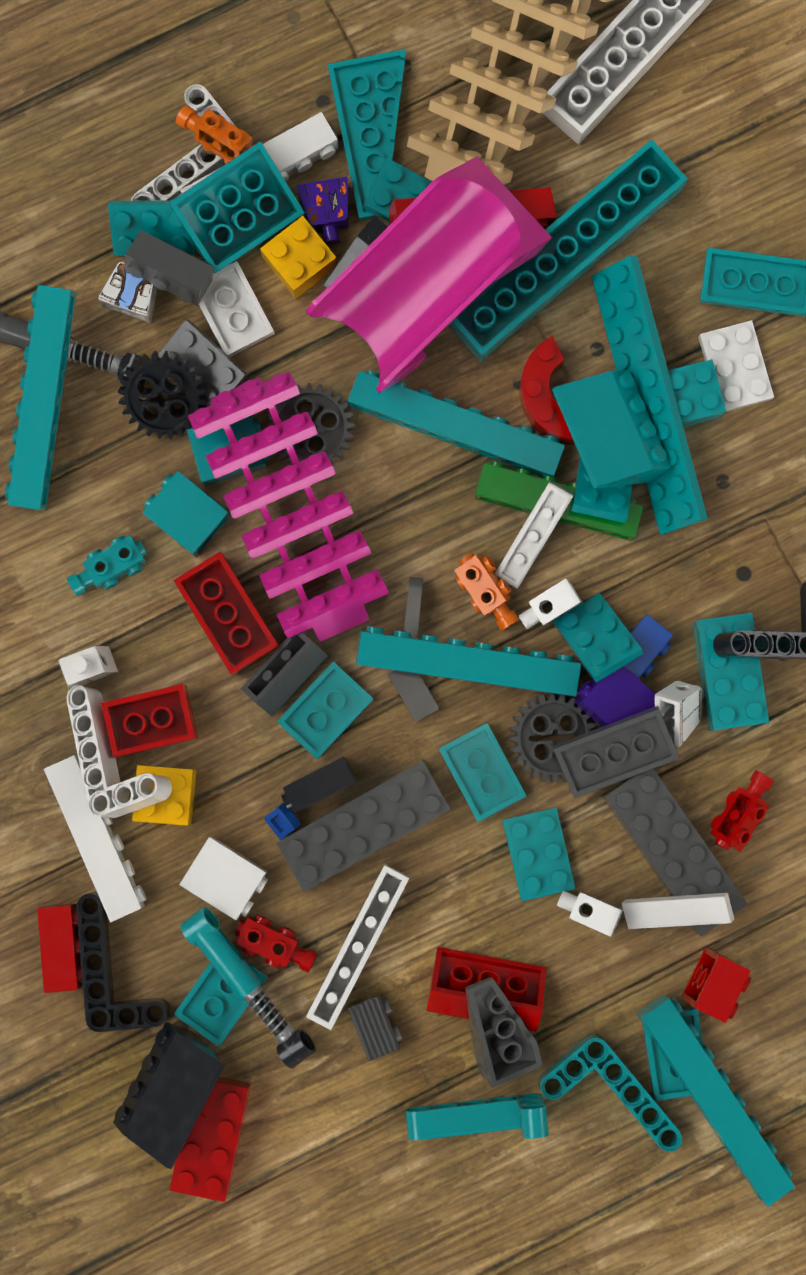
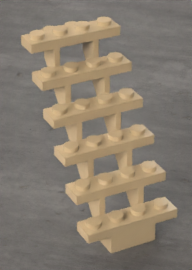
M492 0L497 4L514 10L509 31L501 29L500 25L493 21H485L483 24L474 26L472 29L471 38L493 47L489 66L484 67L479 64L478 60L464 57L463 60L452 63L449 74L471 83L467 104L458 101V98L452 94H442V96L430 100L428 110L450 120L446 140L436 137V133L429 130H421V132L409 136L407 147L429 156L425 178L434 181L440 175L478 156L503 185L511 182L513 171L504 168V164L501 163L503 156L509 147L520 151L533 144L535 135L526 131L522 124L530 110L541 114L554 108L556 98L548 95L547 90L543 89L552 73L563 77L575 72L578 61L569 58V54L565 52L573 36L584 40L597 34L599 24L590 21L591 18L586 15L589 11L591 0H573L570 12L567 11V7L564 5L549 4L544 2L545 0ZM534 19L554 27L549 49L541 41H529L523 38ZM512 56L533 64L528 85H525L524 80L520 78L507 77L502 74ZM491 92L511 101L506 122L497 114H487L481 111ZM470 129L490 138L485 158H482L479 152L467 151L460 147Z

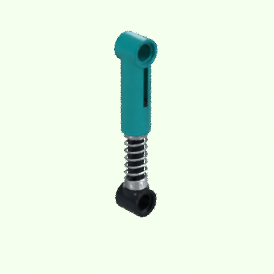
M202 907L181 923V931L185 938L192 945L199 947L239 1000L244 999L246 1003H250L251 1009H255L257 1012L256 1016L259 1015L262 1018L260 1022L264 1021L266 1023L265 1028L269 1027L271 1030L270 1034L273 1033L275 1035L274 1039L278 1042L276 1047L277 1053L287 1067L295 1068L316 1052L315 1044L307 1032L302 1029L296 1030L291 1026L290 1022H286L285 1016L280 1015V1010L275 1009L276 1004H272L270 1002L271 998H267L265 996L266 992H262L263 988L260 986L262 981L220 929V923L211 910Z

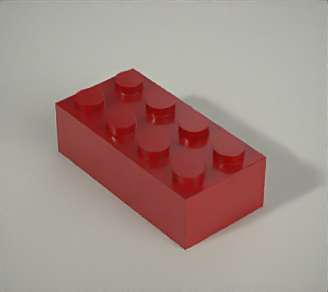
M221 551L173 580L232 676L238 675L264 659L279 647L276 639Z
M219 1077L175 1161L169 1191L221 1202L226 1201L251 1083Z

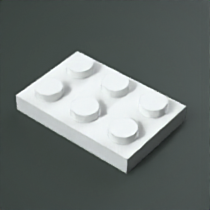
M237 261L213 274L212 283L201 299L199 306L220 347L229 357L275 334Z
M752 320L702 333L698 336L705 361L713 360L726 412L770 401L774 398Z

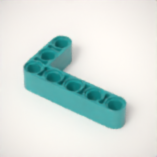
M597 1034L585 1036L539 1077V1088L543 1096L550 1100H557L595 1069L662 1150L673 1152L681 1146L682 1135L606 1041ZM592 1042L602 1044V1049L597 1055L588 1053V1046ZM571 1060H577L581 1064L580 1069L576 1073L566 1071V1066ZM611 1064H618L620 1066L619 1073L614 1077L607 1076V1067ZM551 1078L557 1079L559 1087L555 1091H547L544 1087L547 1080ZM629 1086H636L638 1088L637 1095L631 1099L625 1098V1089ZM647 1108L656 1109V1115L651 1120H644L642 1118L643 1112ZM664 1131H674V1137L671 1141H661V1134Z
M537 1093L420 1106L405 1110L409 1140H426L520 1128L523 1137L526 1139L549 1136L546 1104L542 1095Z

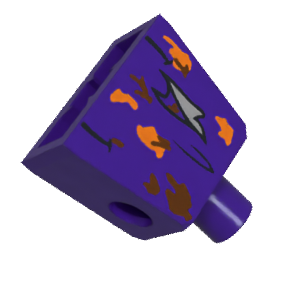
M341 177L296 185L298 197L308 223L316 233H323L326 245L338 244L340 242L339 229L349 227L348 178Z

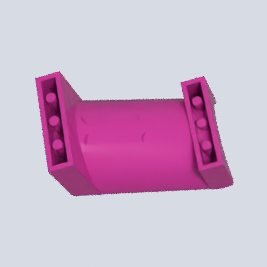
M477 156L437 177L310 304L306 313L310 317H326L340 321L355 330L369 344L377 357L380 368L379 384L375 389L382 393L416 370L427 357L422 350L486 288L499 278L535 257L552 237Z

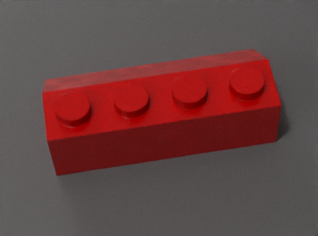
M437 947L426 1011L469 1019L465 987L492 977L510 1002L512 1008L522 1019L528 1031L537 1032L543 1012L546 967Z

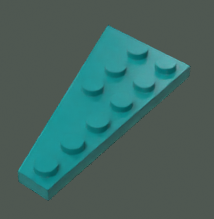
M406 49L327 64L359 222L370 220L374 216L380 218L362 208L386 157L393 160Z

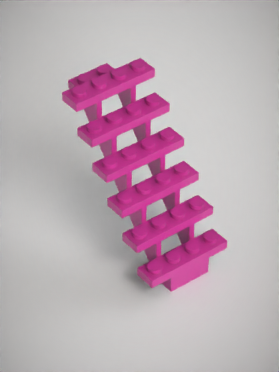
M288 371L284 374L275 375L272 379L262 382L259 377L254 380H248L241 386L229 391H223L210 399L212 402L211 406L198 409L195 413L188 415V419L197 439L221 428L226 433L230 445L216 449L213 453L206 455V459L215 479L240 468L243 471L248 485L236 488L223 496L233 519L259 508L265 520V525L241 535L251 559L273 549H278L284 564L271 568L259 576L269 599L295 588L301 604L277 614L287 639L313 627L319 642L370 620L364 604L389 592L378 570L364 574L357 579H351L346 565L371 554L360 530L334 541L328 525L352 515L353 511L343 491L331 494L319 501L314 496L310 485L336 473L325 451L311 455L300 462L297 458L293 445L318 433L307 411L293 415L290 419L283 422L280 420L275 405L300 394L292 375ZM267 409L274 425L268 426L263 431L249 437H243L237 442L230 424ZM285 449L292 465L254 481L248 465ZM303 489L310 505H306L295 512L272 521L266 505ZM321 529L327 545H323L290 561L284 545ZM339 569L345 584L315 596L310 600L307 599L302 584Z

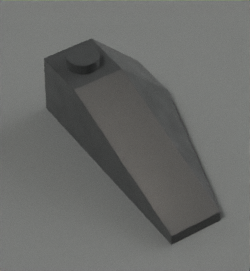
M489 977L465 987L472 1044L478 1070L491 1087L494 1088L542 1067L543 1064L537 1041L512 1008L494 979Z

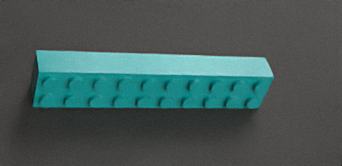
M651 139L545 229L552 238L535 257L493 282L448 326L481 363L684 189L688 180L687 177Z

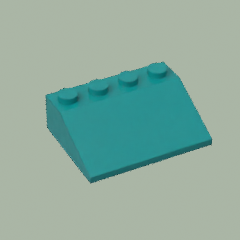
M261 141L168 202L203 261L215 267L214 274L305 213Z
M629 370L608 371L556 386L552 389L594 489L648 483L671 468L666 451L661 445L656 428L651 422L645 403L641 399L635 385V380Z

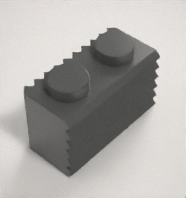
M380 993L348 1006L368 1061L400 1049L399 1041L403 1040L398 1024L392 1026L389 1015L393 1012L387 998L382 999Z

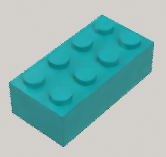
M752 613L693 622L692 627L701 686L705 694L703 699L708 731L769 723L760 660L721 658L715 653L713 648V641L720 633L740 630L755 631Z

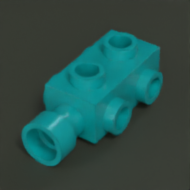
M123 535L114 539L110 543L111 546L103 551L98 549L86 556L87 560L82 562L86 570L78 575L74 573L66 578L75 595L78 597L87 592L86 588L93 584L98 589L104 587L105 590H109L119 584L118 578L128 574L131 577L142 571V564L146 563L143 556L147 552L141 541L137 540L134 542L131 536L125 538ZM125 549L129 550L130 554L127 558L120 557L122 551ZM104 563L106 566L105 570L97 572V565Z

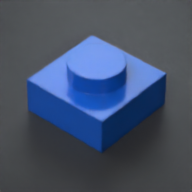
M282 803L264 818L280 840L301 825L293 811L287 809L285 803Z

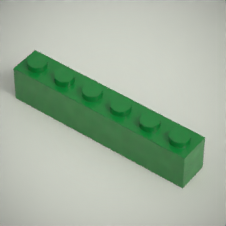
M490 461V464L484 463L475 499L531 514L550 481L573 495L575 483H569V486L558 483L559 480L551 476L544 475L541 479L532 476L531 471L520 468L512 471L505 469V464ZM572 498L558 521L632 542L636 537L644 506L637 505L638 501L630 498L628 518L626 523L573 512L571 511Z

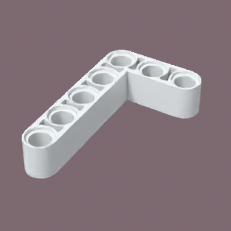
M195 84L187 88L184 94L186 105L196 110L200 117L209 109L217 115L223 116L229 123L234 125L205 87ZM196 98L204 99L199 105L192 104V101ZM200 144L136 192L131 201L173 200L181 194L180 190L224 166V159L213 152H206ZM212 154L216 156L212 162L207 163L203 161V158L207 155ZM185 171L194 172L191 178H182V174ZM164 187L173 188L172 192L168 195L160 194Z
M75 685L68 691L67 705L90 812L100 817L117 818L166 800L172 791V784L167 777L146 773L120 782L116 758H113L101 705L104 702L103 696L99 690ZM155 783V789L152 791L153 784Z

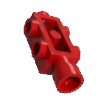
M757 770L750 777L751 783L746 790L738 787L736 792L732 791L726 798L727 806L723 813L715 816L712 820L710 834L716 837L714 843L727 851L730 847L739 852L742 851L744 846L750 841L751 835L759 822L765 817L766 811L770 806L761 797L765 791L770 790L774 781Z
M256 914L255 918L250 916L246 921H240L234 934L238 936L235 944L241 946L240 951L252 957H255L256 954L266 958L265 963L278 969L281 966L287 967L291 961L299 965V969L307 973L310 972L318 952L309 948L305 950L297 946L300 940L295 938V931L281 926L280 930L270 926L271 920L259 914ZM250 932H256L259 935L257 942L250 940ZM276 944L283 945L284 952L282 954L275 952L274 946Z

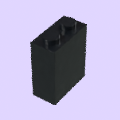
M341 757L283 787L285 793L281 797L287 809H294L295 813L356 783L357 780L346 758Z

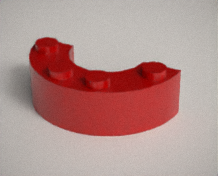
M553 336L540 343L527 359L519 386L520 403L527 420L544 437L545 435L556 437L560 440L561 444L575 445L560 407L551 396L549 389L551 376L562 368L564 358Z

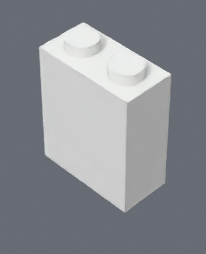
M211 836L207 839L179 885L234 920H237L240 915L243 917L247 916L254 904L250 899L255 891L259 894L261 893L269 879L265 877L268 872L266 869Z

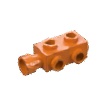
M185 105L176 117V124L185 130L190 129L195 133L194 140L201 144L206 152H213L224 159L225 164L252 147L253 138L246 131L237 128L223 116L217 115L209 109L200 117L196 110Z
M470 553L458 561L461 566L454 570L457 574L456 581L463 590L467 589L473 598L471 603L478 613L482 612L484 616L493 613L498 620L496 624L501 631H504L520 620L515 611H511L506 602L511 600L509 596L511 588L503 578L500 580L493 572L496 566L489 556L483 557L482 554L474 556L473 553ZM470 569L475 570V572H476V578H475V579H472V577L470 576V574H469V570H470ZM485 592L491 594L492 599L490 602L484 597Z

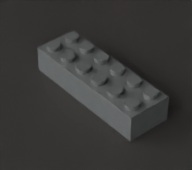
M421 761L277 842V845L303 892L447 812L450 808L424 761Z
M654 769L627 778L602 795L604 801L670 896L728 893L733 914L748 905ZM719 924L691 926L696 934L703 936Z

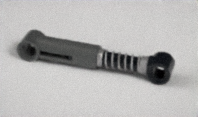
M0 311V343L4 342L25 349L30 344L31 335H28L29 322L13 318ZM70 336L67 360L71 361L73 359L74 363L80 361L81 365L86 363L88 367L94 366L96 370L101 368L102 372L108 370L109 374L118 376L119 381L122 376H126L124 371L127 367L133 368L132 362L134 359L141 362L142 356L133 353H126L124 356L116 354L114 356L113 352L108 354L106 350L101 352L99 348L95 350L92 349V346L86 347L85 343L80 345L78 341H74L73 337ZM140 380L143 386L146 380Z

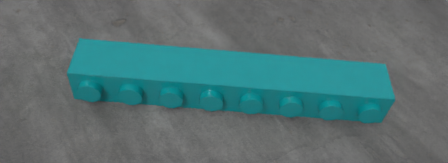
M38 285L37 291H34L32 294L31 305L34 308L33 319L30 318L28 323V335H31L30 344L26 346L24 351V362L27 363L26 373L22 374L20 380V389L23 390L22 401L18 402L16 408L19 424L18 428L14 429L12 442L16 446L15 453L9 460V471L12 472L11 482L7 483L5 489V498L8 499L7 505L36 510H46L76 300V292L72 290Z
M366 370V373L358 372L348 399L350 408L507 465L531 471L532 474L540 477L544 475L554 477L565 445L560 444L558 438L550 435H545L543 438L535 435L533 429L525 426H519L518 429L508 425L509 421L496 416L493 419L485 417L482 411L472 407H468V410L458 407L457 402L448 398H443L442 401L433 398V394L426 390L417 389V391L406 388L407 385L401 381L384 392L379 393L375 388L379 384L380 374L370 370Z
M367 626L366 631L360 630L356 665L576 696L581 663L574 662V656L558 654L557 659L546 658L547 652L531 650L530 655L519 654L520 648L504 646L503 651L492 650L493 644L476 642V647L465 646L466 640L449 638V643L438 642V636L422 634L421 639L410 638L411 632L395 630L394 635L383 634L384 628Z
M662 994L638 1011L636 1015L760 1201L769 1207L795 1188L790 1180L793 1174L784 1162H778L774 1156L778 1153L776 1148L768 1138L765 1140L759 1133L762 1128L754 1116L750 1115L748 1117L743 1108L746 1106L744 1100L737 1092L732 1093L727 1084L730 1083L728 1076L721 1068L717 1070L712 1063V1060L715 1059L712 1052L706 1045L701 1046L696 1039L699 1036L696 1028L690 1021L686 1023L680 1015L684 1012L675 998L670 1000V998Z

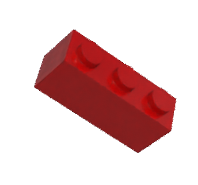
M76 903L37 908L44 993L80 989L83 986Z

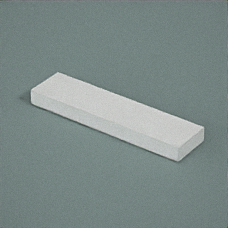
M552 481L548 483L495 572L498 578H503L508 584L518 589L574 495Z
M728 893L626 899L621 903L628 929L732 923L734 920Z

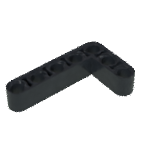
M806 582L802 584L800 589L801 632L740 630L720 633L713 641L715 653L721 658L806 660Z
M97 892L83 895L77 902V918L87 1026L94 1032L160 1026L168 1019L171 1011L170 1005L166 1000L150 998L114 1002L108 916ZM88 898H93L98 903V909L95 913L89 912L86 909ZM90 926H95L100 930V938L97 941L90 939L88 936ZM92 954H97L102 958L101 968H94L91 965L90 957ZM95 982H99L104 986L105 993L103 996H97L93 993L92 985ZM157 1005L162 1009L163 1017L161 1019H155L150 1015L151 1006ZM124 1008L133 1010L135 1014L134 1021L128 1022L123 1018L122 1010ZM96 1011H102L106 1014V1024L96 1022L94 1018Z

